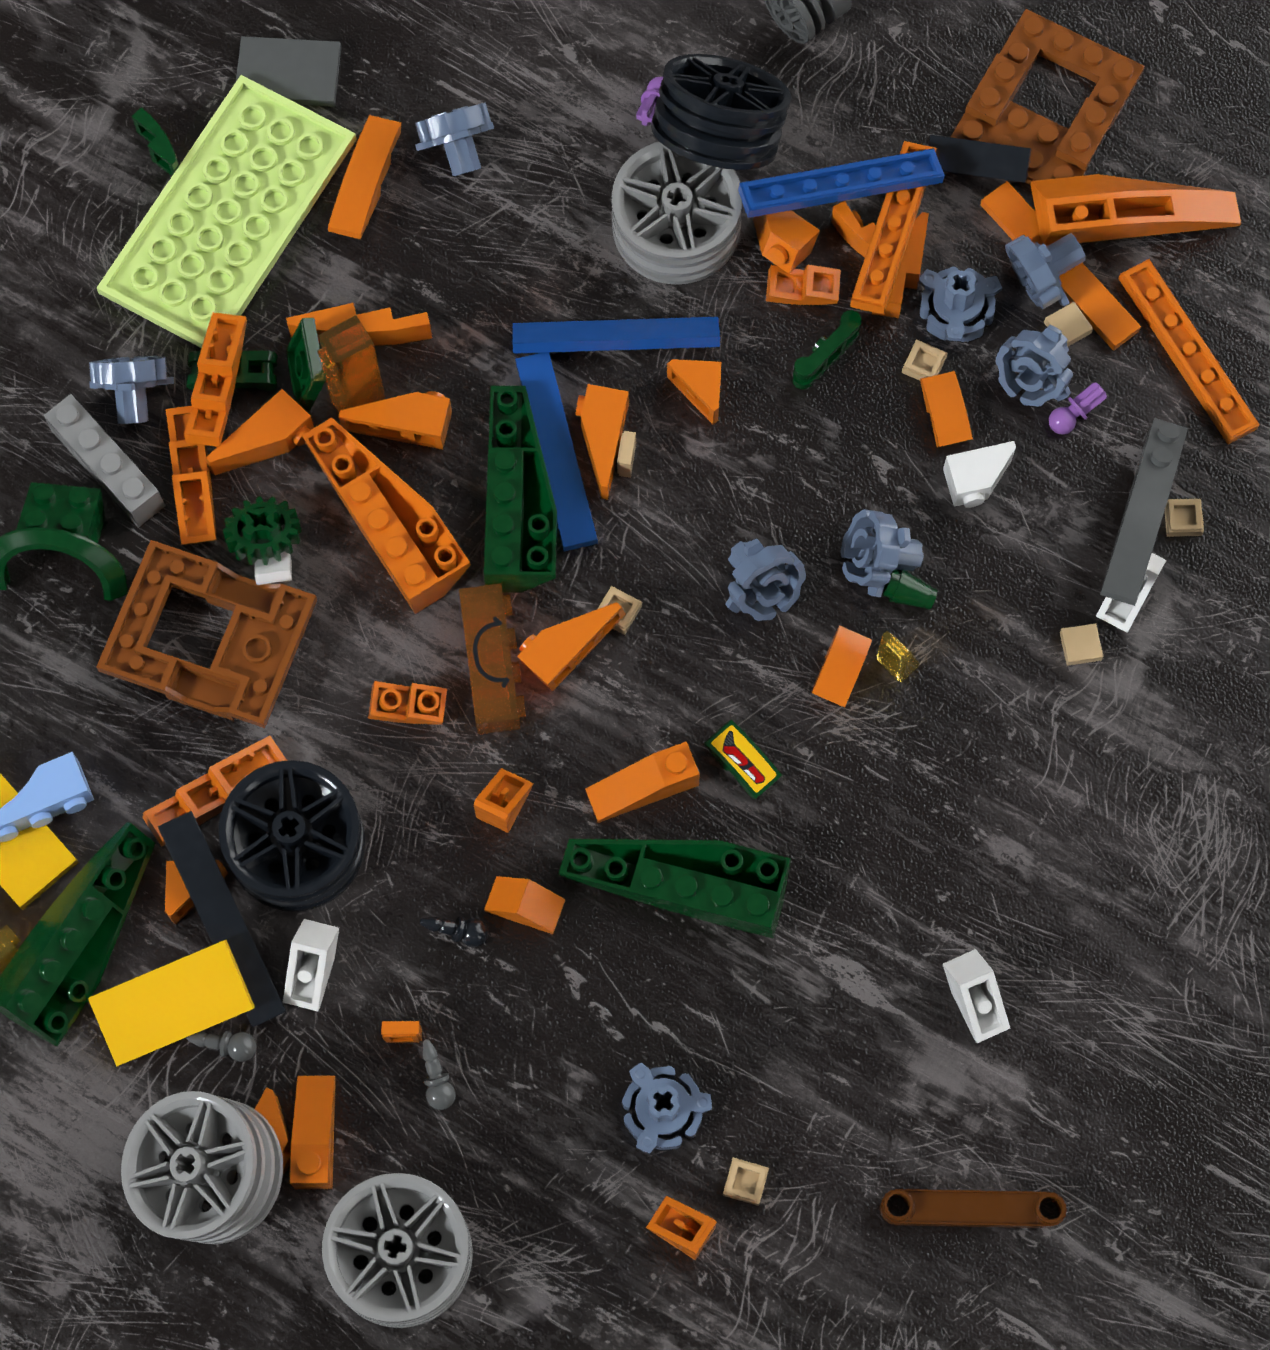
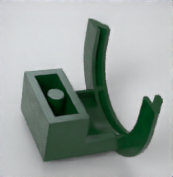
M31 482L17 529L0 536V590L7 591L8 589L7 583L10 582L7 562L13 556L28 550L47 549L66 553L87 564L101 581L104 600L112 601L127 595V579L122 565L107 549L97 544L105 520L101 489Z

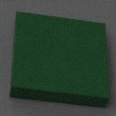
M302 318L286 349L294 399L305 411H310L326 382L315 319Z

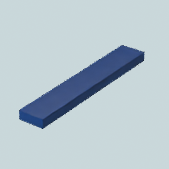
M933 148L739 183L738 192L747 217L751 218L943 183L945 175Z
M718 317L513 323V353L720 347Z
M549 352L516 358L515 362L521 386H526L557 509V527L563 550L568 551L598 544Z

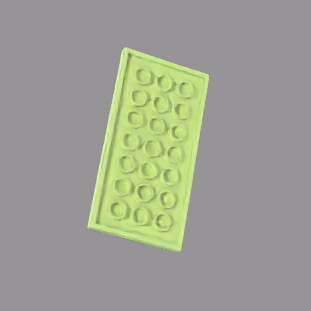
M240 75L97 286L98 293L202 348L212 312L242 315L356 142V134Z

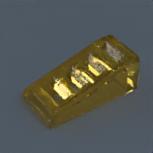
M886 631L882 635L877 660L899 682H903L918 668V660L893 634Z

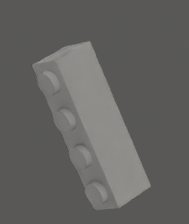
M72 394L68 395L44 414L55 436L138 528L165 507L157 488Z

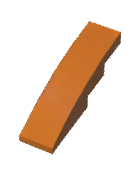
M372 115L368 116L342 181L328 224V232L361 239L381 196V184L391 165V153L401 134V122Z
M354 303L286 318L291 338L302 318H314L318 341L320 344L336 345L346 341H352L357 346L396 345L432 339L427 312L393 319L391 308L389 307L356 315Z
M212 312L197 362L198 376L191 396L192 409L184 432L185 443L220 447L241 359L247 324L246 316Z
M192 406L166 409L170 438L169 449L173 471L172 482L181 545L217 541L211 476L206 461L208 456L207 445L185 443L184 432Z
M268 736L210 766L207 774L176 789L175 796L146 810L142 818L162 847L166 844L158 826L190 811L193 812L198 825L203 824L222 812L229 794L244 777L262 766L274 762L287 761L272 737Z

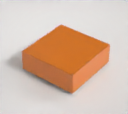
M382 1021L381 1035L386 1043L422 1041V1027L419 1021Z

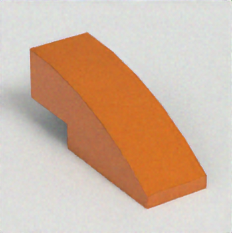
M922 212L915 219L885 314L874 312L872 314L899 318L904 288L917 289L929 213Z

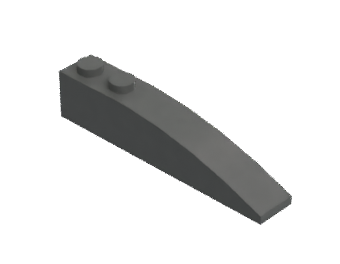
M1154 418L1143 446L1100 595L1135 606L1166 508L1188 428Z

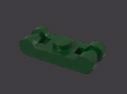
M853 310L844 312L841 316L840 326L829 337L826 335L821 337L814 345L813 353L809 357H800L796 360L792 380L795 387L803 390L808 389L857 340L861 325V316L858 312Z
M193 351L188 354V366L191 367V374L187 376V388L190 390L194 389L198 376L197 362L201 351ZM242 351L235 388H257L263 391L276 389L277 377L274 375V368L277 366V353L272 351ZM250 366H259L260 373H250Z

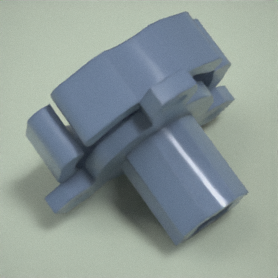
M486 102L471 107H461L452 110L453 112H444L431 116L429 119L416 122L415 125L421 142L415 144L416 150L419 151L444 144L453 176L481 169L472 135L494 129Z
M1072 233L1047 247L1045 244L1033 243L1024 234L1005 245L1006 253L1021 285L1026 287L1028 296L1037 307L1045 309L1057 301L1062 306L1070 303L1061 287L1059 276L1086 261L1085 253Z
M950 267L938 273L926 269L919 278V283L924 288L919 314L922 319H927V331L937 338L969 342L983 335L985 325L992 324L995 313V295L1002 290L997 276L984 278V276L971 268L960 271L956 267ZM932 299L935 311L948 324L939 322L932 314L929 315V302ZM985 306L986 314L984 320L981 319L972 326H964V324L973 321L979 316Z
M1051 324L1042 333L1022 330L1017 337L1011 336L1001 346L997 353L996 364L999 369V383L1007 395L1015 397L1023 388L1026 391L1020 397L1021 403L1026 406L1039 407L1050 399L1061 401L1071 394L1068 385L1073 377V372L1066 368L1071 362V358L1067 354L1069 351L1067 347L1068 339L1062 334L1061 330Z
M135 356L131 358V361L129 357H117L89 362L90 388L115 390L118 424L149 421L146 388L156 385L174 384V377L167 376L166 357Z
M863 509L853 517L850 528L844 534L841 557L852 559L853 563L844 562L842 571L849 582L858 583L860 586H868L869 595L881 597L884 585L889 583L890 574L893 570L904 569L905 571L913 572L915 568L921 566L924 558L922 552L923 544L917 539H911L909 528L898 529L897 523L891 514Z
M758 539L749 542L740 541L731 548V555L728 561L735 568L732 575L736 582L733 581L728 586L730 597L725 605L735 613H738L740 610L743 613H748L757 621L773 619L777 613L772 607L775 604L782 612L788 611L798 600L802 583L806 579L804 564L792 551L788 552L783 545L767 546L764 548Z
M641 1062L632 1068L629 1073L633 1082L628 1086L622 1099V1106L625 1110L629 1111L633 1096L639 1092L636 1097L635 1111L638 1121L645 1129L642 1130L634 1124L631 1113H627L624 1116V1125L632 1136L637 1139L636 1148L648 1154L655 1148L659 1150L680 1148L682 1144L681 1136L670 1140H664L658 1136L670 1135L679 1131L687 1123L690 1113H693V1122L685 1131V1137L688 1139L694 1138L702 1121V1113L712 1110L711 1095L701 1093L691 1076L685 1073L679 1077V1081L688 1088L691 1094L689 1096L681 1084L675 1080L667 1079L675 1078V1069L672 1066L655 1067L649 1070ZM670 1099L669 1110L666 1108L661 1109L660 1112L656 1110L657 1103L660 1100Z

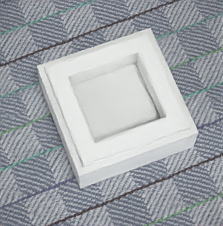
M282 552L281 561L278 562L272 557L269 558L268 565H264L262 559H257L255 562L256 585L291 581V555Z

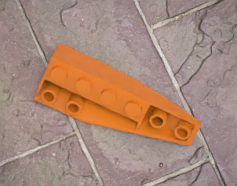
M1101 174L1036 180L1030 183L1041 244H1045L1046 247L1069 233L1076 237L1078 243L1241 225L1236 194L1231 191Z
M332 417L303 434L304 441L413 612L416 614L444 597L471 566V563L434 507Z

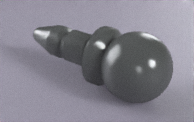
M225 1031L223 1036L216 1034L207 1035L205 1032H198L186 1037L189 1042L198 1047L206 1046L209 1049L220 1050L221 1057L229 1055L238 1062L250 1060L257 1049L254 1037L246 1032H238L232 1035L230 1031Z
M426 1039L423 1042V1059L426 1061L425 1067L427 1074L430 1076L423 1080L424 1084L428 1086L426 1100L432 1108L444 1110L454 1103L456 1097L455 1089L447 1082L450 1078L449 1073H441L442 1068L439 1059H437V1050L431 1041Z

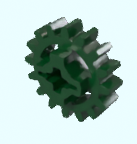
M258 496L255 504L245 500L243 501L244 508L242 510L234 507L232 509L233 517L225 518L226 528L223 529L229 552H235L236 558L239 561L248 557L249 565H253L257 559H262V563L268 565L269 558L272 557L279 562L282 560V552L292 554V544L300 543L298 533H301L302 530L295 508L289 509L287 501L277 505L276 498L273 496L268 502H263L261 496Z

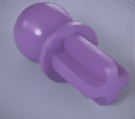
M663 77L653 78L648 83L647 90L641 96L642 104L636 113V117L642 121L644 126H649L650 122H652L656 101L660 96L659 89Z
M1094 382L1075 398L1069 397L1068 400L1071 405L1068 408L1058 407L1051 412L1049 416L1050 428L1057 434L1070 433L1076 426V418L1081 415L1086 420V415L1107 398L1106 392L1098 383Z

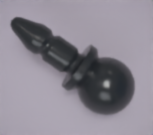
M460 916L456 921L441 920L438 917L420 919V924L430 931H439L442 934L452 935L454 942L462 941L469 947L483 945L489 934L487 925L477 918H471L466 921Z

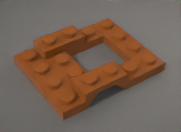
M1025 9L1001 52L996 54L969 100L965 113L951 138L1031 148L1026 182L1031 185L1032 181L1084 176L1106 132L1116 121L1141 77L1145 66ZM1038 56L1097 83L1089 98H1086L1069 129L1012 102Z
M150 540L96 668L104 674L163 693L167 699L232 721L236 718L265 728L316 605L317 597L314 594L284 584L256 585L255 580L240 576L216 561ZM172 587L203 597L209 604L233 611L210 669L147 648Z

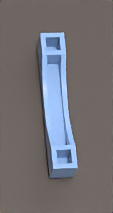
M73 752L39 765L21 791L0 808V843L14 839L18 836L19 831L31 826L32 828L43 827L52 822L53 817L62 813L72 814L79 812L87 806L86 803L94 800L80 762Z

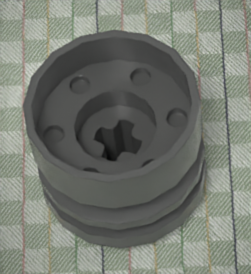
M764 0L769 13L779 28L789 38L801 44L807 43L815 37V34L817 35L824 30L825 23H833L850 10L852 2L851 0Z

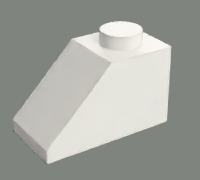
M1014 441L946 456L943 471L954 507L964 505L966 508L981 505L989 498L1012 461L1016 449Z
M1153 553L1151 554L1135 606L1106 597L1096 617L1128 633L1166 560Z
M307 919L302 921L291 942L283 1003L319 1011L335 959L339 933L338 927Z
M976 949L943 963L951 993L977 1043L1010 1029L994 971Z

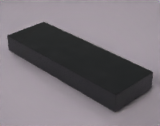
M930 135L929 146L937 148L936 155L943 172L1021 183L1027 182L1031 148Z

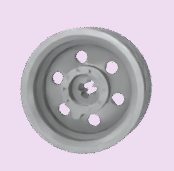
M660 142L650 144L634 153L619 170L612 189L613 237L616 247L626 263L642 276L665 284L697 282L720 270L733 255L740 237L742 200L738 192L740 181L735 170L713 167L690 160L671 151ZM683 177L689 178L686 181V185L681 183ZM709 199H714L717 203L709 201ZM641 212L646 213L641 220L637 218V214ZM700 229L706 232V235L701 238L695 237ZM660 238L672 243L664 244L660 241Z
M199 1091L176 1093L163 1098L151 1106L139 1118L130 1132L124 1147L121 1163V1178L125 1197L133 1213L146 1227L165 1237L203 1244L232 1242L254 1230L272 1209L278 1197L283 1177L281 1146L274 1129L267 1119L257 1110L244 1103ZM226 1133H229L232 1139V1143L229 1145L222 1143V1138ZM166 1154L171 1156L170 1162H164ZM236 1172H237V1173H238V1179H237L236 1183L233 1184V1182H234V1180H235V1177H236ZM205 1200L212 1206L207 1212L202 1210V1204Z
M391 1173L367 1179L356 1185L341 1198L331 1212L324 1230L322 1258L324 1269L332 1288L355 1313L377 1325L391 1328H407L435 1319L454 1304L468 1281L472 1266L473 1248L468 1226L458 1206L443 1189L419 1176ZM405 1205H409L414 1209V1215L409 1220H404L400 1217V1209ZM368 1217H373L377 1220L378 1225L373 1232H367L363 1228V1221ZM433 1231L439 1232L442 1236L441 1242L437 1246L430 1245L427 1240L428 1235ZM397 1239L402 1240L401 1244L406 1247L405 1253L399 1252L396 1258H391L392 1253L387 1250L388 1245H395ZM359 1255L366 1256L369 1264L363 1270H359L354 1266V1259ZM425 1269L433 1273V1279L427 1284L421 1283L418 1278L420 1272ZM388 1281L396 1284V1291L390 1296L382 1293V1286Z

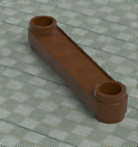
M895 1189L886 1193L880 1203V1212L885 1221L894 1225L1051 1228L1063 1221L1067 1211L1065 1201L1058 1194L1035 1191ZM891 1198L902 1199L907 1205V1213L900 1217L892 1215L887 1207L888 1200ZM1042 1201H1051L1056 1205L1058 1210L1056 1219H1047L1041 1214L1039 1207Z

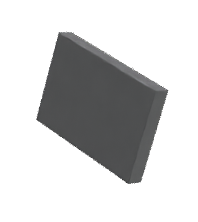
M241 36L236 81L242 75L299 105L335 107L341 43L337 41Z

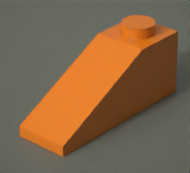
M588 384L585 396L579 395L576 416H581V429L601 499L608 500L619 453L621 435L624 430L629 407V391Z
M281 389L224 440L220 447L214 449L206 457L210 471L214 475H218L288 453L296 446L304 445L306 442L302 435L314 428L311 415Z
M428 391L426 394L413 392L340 410L338 417L340 425L349 432L443 450L452 408L450 398H446L439 392Z
M615 602L541 630L537 636L532 634L522 643L519 648L521 652L517 657L551 691H554L626 613L622 606Z
M686 741L653 753L585 788L597 822L600 823L699 786L700 773Z
M335 1076L297 1077L290 1158V1184L294 1189H333Z

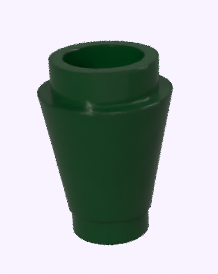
M904 569L892 571L890 581L884 585L882 592L883 596L889 598V602L927 609L932 608L937 596V589L932 588Z

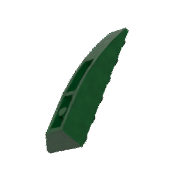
M491 386L484 554L486 592L522 593L556 578L557 509L526 386Z
M127 822L73 878L26 937L0 975V1012L13 1022L56 1047L101 981L156 844L132 823Z
M569 839L559 875L671 912L774 938L783 906L791 858L720 840Z

